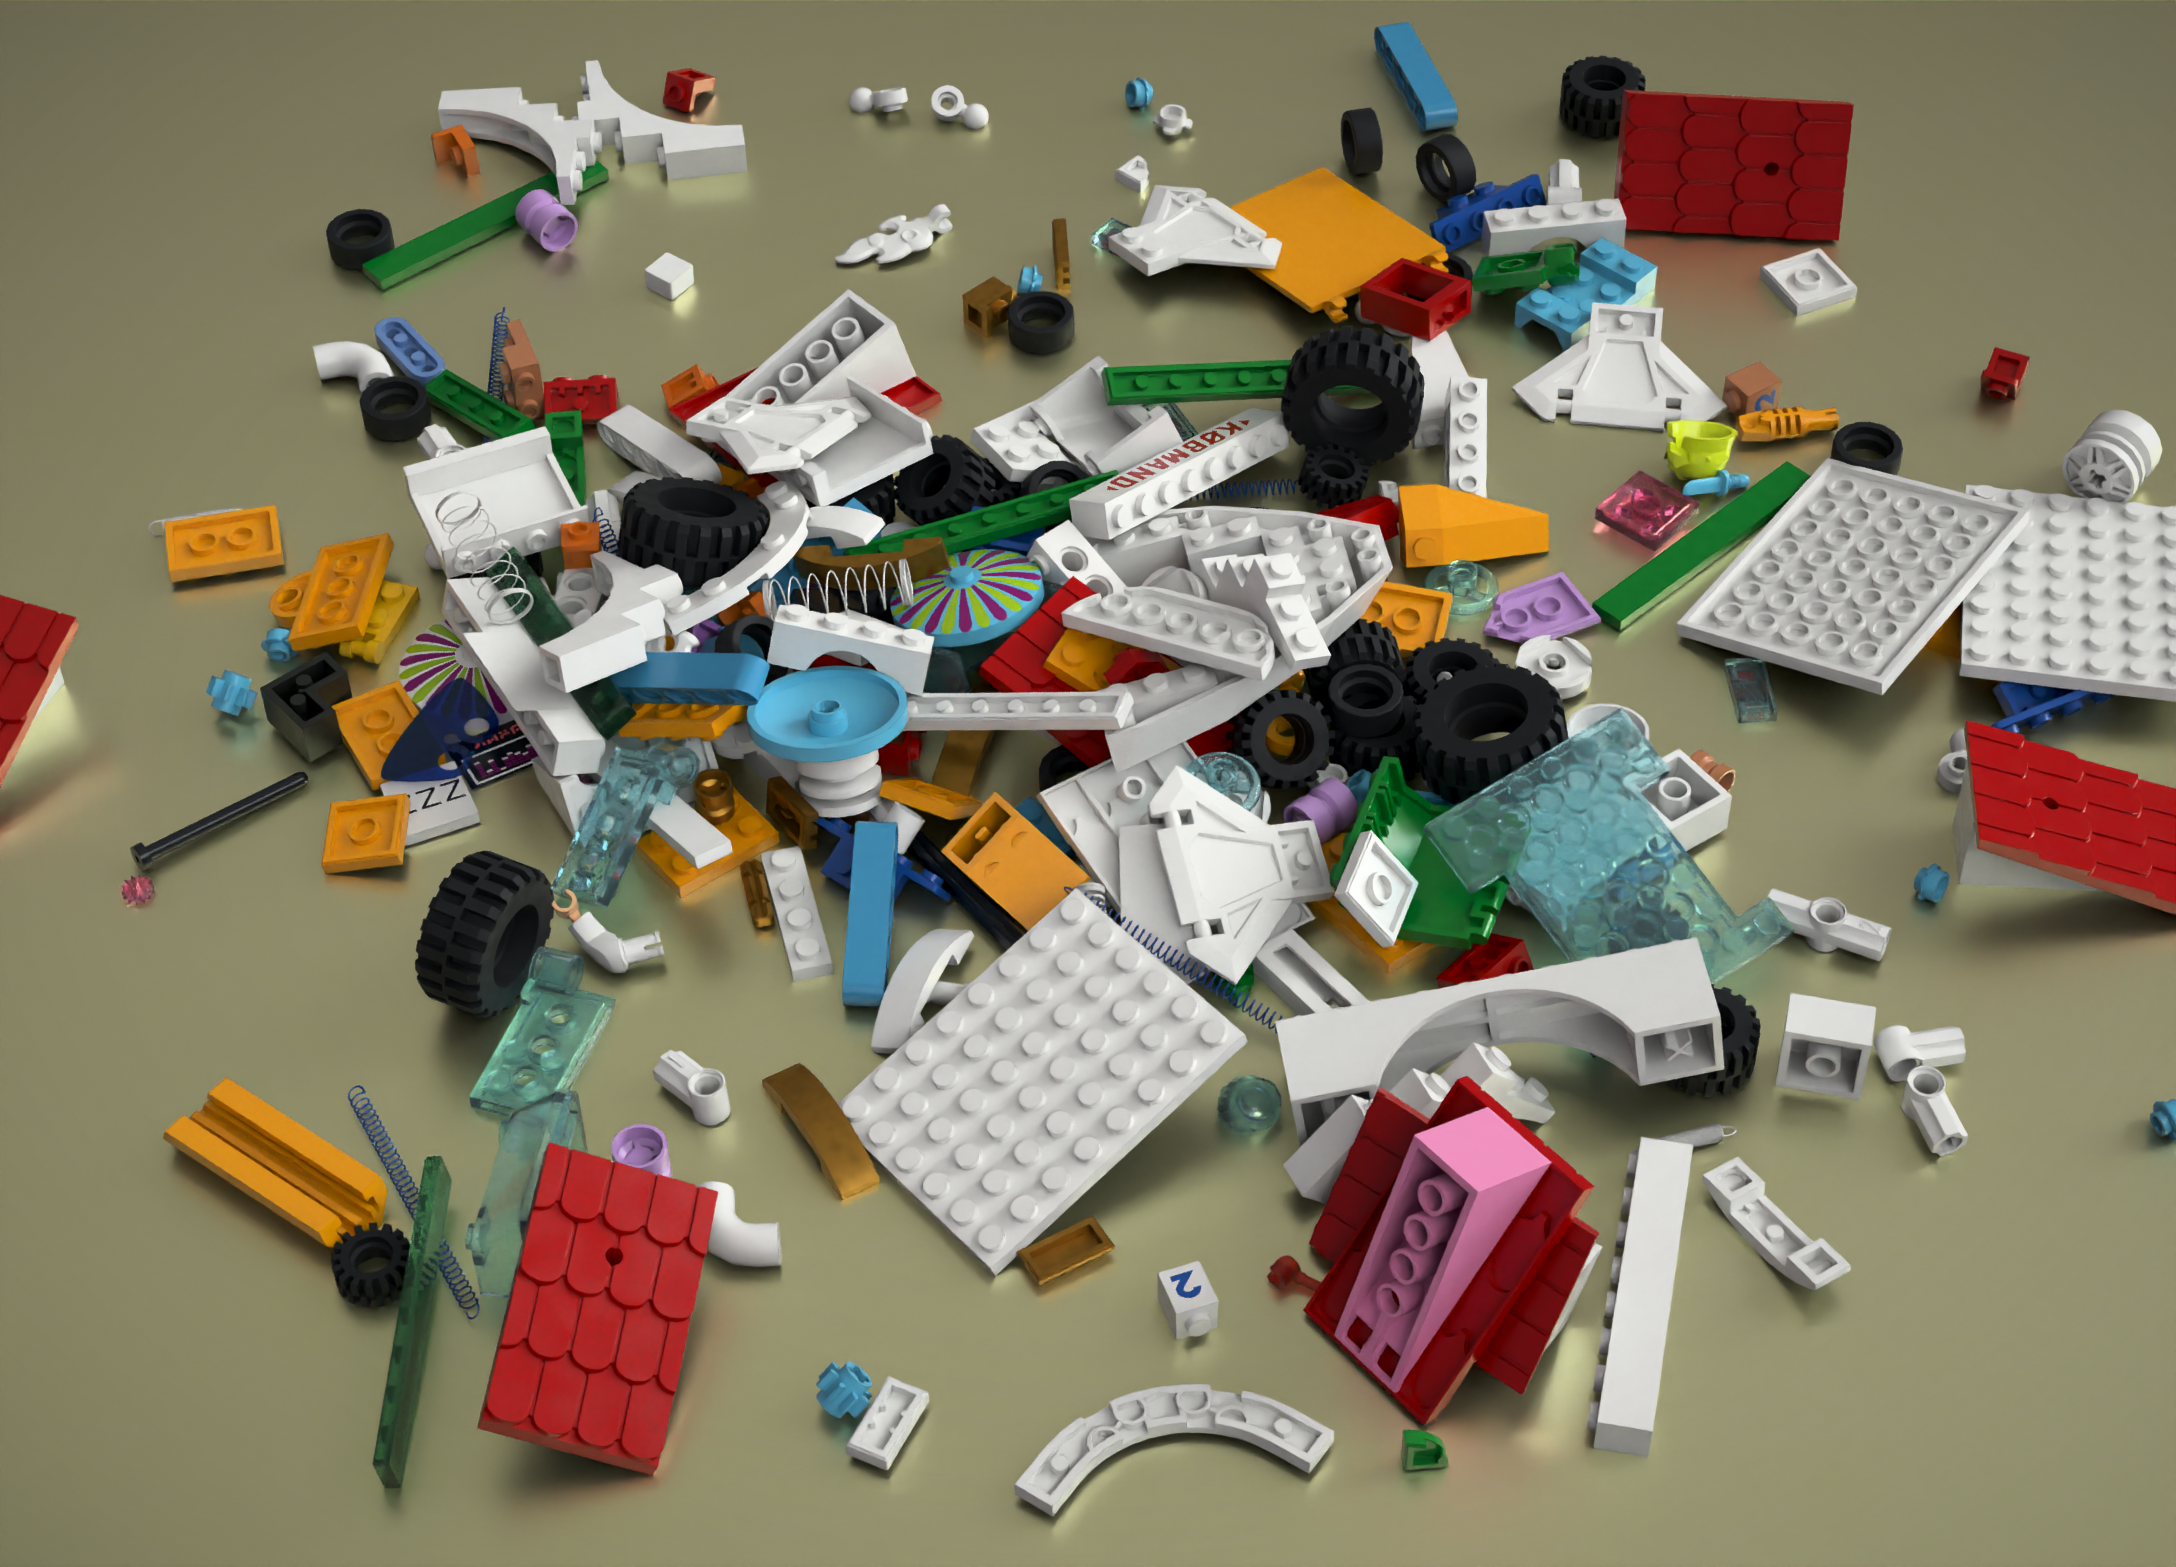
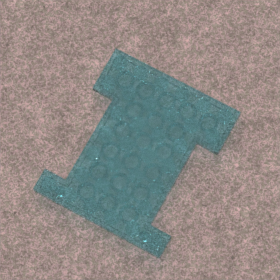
M1622 707L1426 823L1423 830L1471 895L1505 875L1569 962L1697 937L1710 982L1714 984L1786 939L1794 931L1793 926L1770 897L1736 916L1641 794L1643 790L1665 778L1670 769ZM1590 1053L1593 1059L1598 1057L1597 1055Z

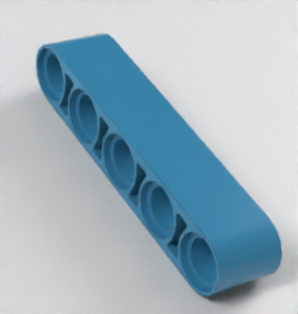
M1401 22L1376 27L1374 31L1376 50L1420 129L1426 132L1456 126L1458 122L1456 103L1409 22Z
M646 652L647 661L605 677L602 681L600 692L612 700L623 703L752 706L759 702L770 665L764 659L746 653Z
M857 821L855 824L842 984L843 1006L880 1007L888 986L898 854L897 822Z

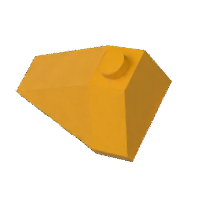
M1435 483L1398 486L1400 560L1406 568L1449 565L1549 551L1547 513L1495 501L1473 493L1450 489Z

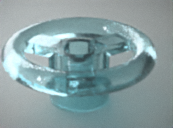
M1456 560L1449 565L1436 566L1428 573L1424 581L1425 589L1453 593V596L1459 598L1466 597L1475 602L1471 604L1452 603L1449 614L1458 616L1474 615L1485 611L1493 605L1499 593L1498 581L1493 573L1484 566L1468 560ZM1447 574L1446 586L1435 588L1436 581L1441 576ZM1477 576L1482 578L1487 584V594L1476 589Z
M1211 752L1196 758L1186 768L1185 771L1193 776H1196L1202 769L1206 775L1208 785L1226 797L1231 795V793L1248 794L1247 798L1239 805L1249 812L1259 801L1261 795L1260 777L1256 769L1247 760L1238 755L1227 752ZM1239 770L1246 776L1247 780H1239Z

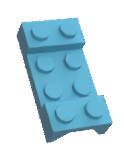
M1601 237L1580 254L1578 282L1573 285L1551 286L1546 291L1539 287L1531 291L1516 303L1514 325L1520 328L1533 319L1553 330L1563 351H1566L1589 335L1592 302L1633 306L1655 288L1657 266Z

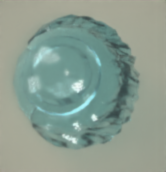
M1254 1075L1235 1077L1220 1090L1219 1103L1216 1108L1220 1123L1239 1137L1251 1136L1258 1130H1265L1273 1126L1280 1116V1108L1282 1106V1096L1278 1088L1272 1081Z

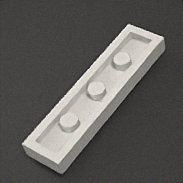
M800 846L760 853L763 872L793 982L834 974L831 955Z

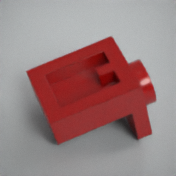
M691 68L667 72L663 104L684 112H692L695 96H700L701 92L714 90L716 77Z

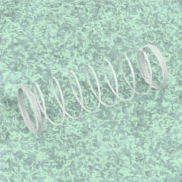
M459 490L450 493L437 505L435 510L436 518L441 523L442 529L445 532H450L449 543L458 546L456 556L459 559L465 560L463 569L467 573H472L470 583L473 586L480 587L477 594L481 600L487 601L485 611L489 619L493 623L500 625L518 621L531 610L534 603L532 594L526 590L525 581L519 576L518 568L511 562L509 552L504 549L503 540L497 535L496 527L490 522L489 514L482 508V501L479 495L471 490ZM461 494L476 496L478 499L477 506L459 507L446 515L443 521L439 518L440 508L451 498ZM476 507L470 515L455 522L445 521L451 513L458 509ZM479 509H480V512H479V515L477 516V518H476V519H473V520H470V519H472V518L478 513V511H479ZM482 510L487 514L488 521L478 519ZM476 520L487 522L483 533L474 534L464 539L459 545L451 542L450 536L452 533L468 528ZM473 521V522H472L470 525H468L467 527H465V528H463V529H461V530L454 531V530L457 529L459 526H461V525H463V524H465V523H467V522ZM489 523L493 526L495 534L484 533ZM443 525L456 527L452 531H447L443 528ZM483 534L495 536L489 547L480 548L472 552L467 558H461L458 555L457 550L459 546L468 545L476 541ZM480 535L475 540L467 544H462L467 539L473 536ZM496 537L501 541L502 548L492 546ZM490 548L502 549L497 560L479 566L474 572L465 569L466 560L481 556ZM486 549L483 553L475 557L469 558L472 554L480 550ZM503 550L509 555L510 562L499 560ZM497 561L509 563L508 569L504 574L486 580L481 586L475 585L472 582L474 573L489 569ZM489 563H493V564L490 565L489 567H487V568H485V569H483V570H481V571H477L479 568H481V567H483V566H485V565H487V564H489ZM510 564L515 567L517 575L506 574ZM504 575L516 577L515 583L511 588L501 590L489 599H482L479 596L481 587L497 582ZM496 577H500V578H498L496 581H494V582H492V583H490V584L484 585V584L487 583L488 581H490V580H492V579H494V578H496ZM518 578L523 582L524 589L513 588ZM523 592L520 600L511 608L499 613H490L492 607L501 598L512 593ZM525 593L530 596L529 605L517 616L507 620H496L491 617V614H502L514 608L524 597Z
M905 558L899 561L902 592L892 564L888 561L885 563L883 568V594L873 567L868 564L864 571V596L856 573L849 567L845 574V599L839 580L832 570L828 572L826 577V601L816 575L811 573L807 580V603L799 581L792 576L788 583V605H790V582L794 578L801 590L805 607L809 609V579L813 575L819 585L826 613H829L828 576L832 572L839 585L846 616H848L847 573L851 569L857 580L865 613H867L866 570L870 566L877 580L884 610H886L885 568L886 564L889 563L898 584L903 607H905V604L907 607L912 606L913 589L908 563ZM775 579L771 582L764 580L762 583L766 618H769L772 622H774L777 614L776 600L772 587L773 581L777 582L785 605L788 606L783 590Z

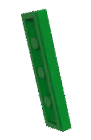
M447 369L424 386L431 404L493 441L535 429L531 418Z

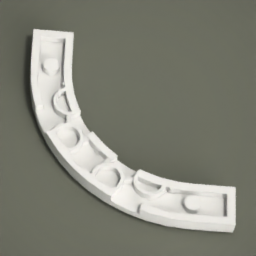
M791 480L774 482L766 487L764 493L757 496L766 514L770 517V525L761 542L743 561L723 576L708 580L698 591L688 596H677L667 603L666 607H664L665 619L663 621L674 636L749 595L747 589L749 585L758 579L772 578L796 554L808 535L806 523L811 520V513L803 494Z
M1179 1384L1150 1388L1109 1401V1407L1092 1414L1085 1420L1079 1417L1051 1440L1014 1484L1015 1495L1047 1514L1054 1516L1080 1482L1101 1462L1135 1443L1177 1433H1210L1237 1438L1255 1444L1310 1474L1334 1442V1431L1287 1405L1250 1391L1243 1390L1242 1395L1211 1390V1385Z

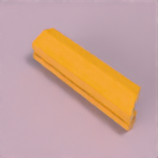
M227 1077L208 1093L207 1098L209 1100L204 1103L203 1109L200 1112L195 1111L190 1118L184 1115L181 1116L164 1131L163 1139L326 1247L333 1248L336 1242L343 1244L341 1236L346 1232L351 1236L356 1235L354 1230L356 1226L361 1225L363 1231L369 1230V1223L377 1222L378 1228L382 1225L388 1189L378 1174Z

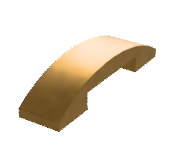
M942 537L904 539L902 552L833 556L829 545L800 547L793 556L801 578L808 580L809 575L813 573L819 580L820 585L826 586L827 574L832 570L836 574L843 590H845V574L849 567L856 573L861 589L864 590V571L868 564L873 567L881 589H883V568L887 561L892 564L900 586V559H906L912 583L930 577L946 569L950 564ZM889 563L886 564L885 589L898 586ZM868 566L866 570V590L879 589L877 580L871 567ZM849 569L847 573V590H860L854 573ZM830 572L828 587L840 589L834 574ZM811 575L809 581L818 584L815 577Z
M979 683L970 693L1001 692L993 685ZM950 730L942 748L931 784L971 796L980 777L979 765L996 730Z
M798 1063L762 1079L763 1087L781 1113L787 1111L820 1159L822 1173L841 1200L880 1183L875 1167L852 1125L828 1090L809 1069Z

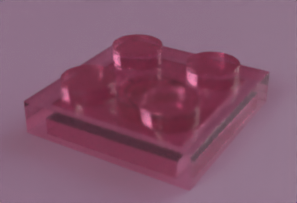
M1639 470L1596 507L1595 519L1655 552L1699 513L1700 502L1687 495H1682L1678 490Z

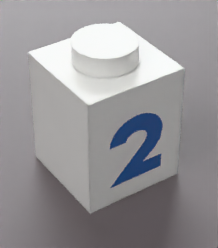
M1200 1261L1158 1273V1301L1176 1340L1189 1336H1201L1209 1330L1218 1328V1299Z

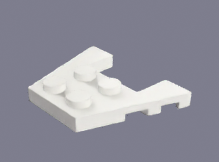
M1035 401L973 428L970 441L1008 481L1024 482L1032 471L1050 461H1067L1077 465L1085 472L1083 466L1078 461L1071 462L1060 451L1059 446L1043 435L1039 426L1032 422L1036 417L1030 405ZM1050 476L1044 479L1040 484L1053 485L1055 479L1063 478L1058 476Z

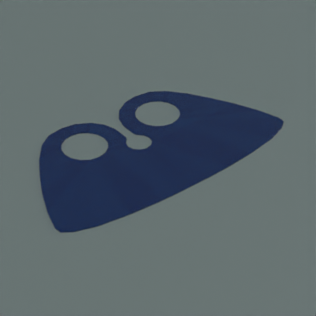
M464 678L454 679L444 686L423 707L400 736L383 764L381 778L392 781L421 782L446 780L463 775L472 763V755L466 747L460 744L444 742V737L447 734H455L459 740L472 744L483 743L491 739L499 728V720L495 711L472 684ZM473 718H482L489 723L488 731L481 736L467 734L464 726L466 722ZM454 751L462 755L463 763L457 769L445 770L438 764V759L443 753Z

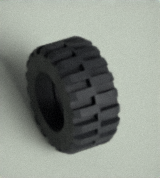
M1353 326L1341 327L1340 331L1334 332L1333 329L1321 332L1319 339L1313 336L1304 342L1303 348L1301 347L1296 350L1292 356L1291 364L1288 366L1281 400V412L1284 414L1283 422L1288 431H1292L1291 437L1299 446L1305 445L1307 453L1311 449L1315 450V447L1319 445L1325 450L1326 444L1333 445L1334 450H1338V447L1342 446L1345 447V453H1349L1351 450L1356 453L1355 459L1362 457L1365 461L1363 465L1368 467L1374 466L1377 460H1380L1382 463L1394 458L1395 452L1397 454L1401 453L1409 446V441L1415 437L1418 430L1425 385L1424 376L1420 372V365L1415 357H1409V350L1399 342L1396 345L1393 343V337L1383 332L1381 335L1373 333L1371 328L1363 327L1361 331L1353 330ZM1337 386H1356L1370 391L1382 403L1366 409L1347 408L1332 401L1324 391Z
M663 477L662 480L649 479L645 483L640 482L636 484L624 497L618 550L622 559L643 569L658 564L678 573L683 587H702L708 580L721 577L729 572L758 546L766 534L767 514L756 498H750L748 493L742 490H734L732 486L726 484L719 485L715 484L714 481L704 479L699 481L682 477V479H674L673 477Z
M1486 664L1477 665L1474 670L1467 672L1464 669L1454 672L1452 678L1448 680L1443 678L1434 686V691L1428 690L1413 715L1412 734L1423 780L1426 781L1429 789L1436 795H1441L1443 800L1453 805L1459 802L1460 806L1466 809L1474 810L1475 807H1483L1485 811H1494L1499 806L1506 805L1508 809L1518 806L1519 801L1527 799L1528 802L1539 796L1541 789L1547 791L1555 783L1556 776L1559 777L1567 765L1566 760L1570 755L1568 731L1560 694L1548 680L1537 673L1532 675L1530 670L1520 666L1513 669L1508 664H1496V667H1487ZM1497 732L1510 733L1495 740L1471 741L1485 734Z
M480 851L464 857L463 862L457 863L451 869L449 877L444 878L439 885L440 890L436 897L432 898L428 906L430 910L426 919H423L420 928L422 934L421 938L417 940L416 952L418 953V958L415 960V970L418 973L417 980L419 985L431 999L471 1015L488 1018L499 1015L503 1010L509 1009L513 1005L514 999L520 997L525 991V985L528 980H532L536 972L537 963L542 959L545 952L546 939H549L550 921L554 916V908L552 906L554 893L551 890L550 882L540 870L491 851Z

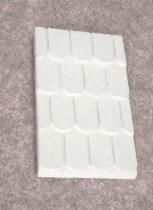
M1186 741L1116 774L1113 760L1110 758L1040 792L1036 796L1066 843L1071 845L1094 882L1105 887V895L1116 912L1120 913V918L1119 827L1165 823L1164 818H1151L1148 804L1176 765L1226 796ZM1187 816L1180 817L1181 822H1188ZM1305 903L1291 904L1265 943L1290 928L1295 930L1315 919V916ZM1217 925L1210 926L1212 935L1219 934ZM1193 929V939H1194V938H1196V936H1195L1194 929ZM1196 960L1189 961L1185 973L1193 967L1194 963L1197 962ZM1181 961L1178 969L1182 968L1187 961ZM1170 962L1163 963L1186 984L1196 980V978L1190 979V973L1183 975V969L1177 971V965L1170 967ZM1197 962V965L1194 967L1191 978L1194 977L1199 972L1200 968L1203 966L1199 962ZM1204 966L1199 978L1205 976L1210 969Z

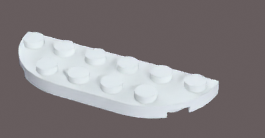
M1145 586L1124 587V593H1112L1104 598H1101V593H1097L1074 603L1061 613L1063 626L1144 648L1152 652L1177 657L1184 661L1213 667L1216 670L1231 672L1253 680L1263 681L1272 670L1275 661L1274 642L1268 632V626L1259 617L1236 607L1164 588Z

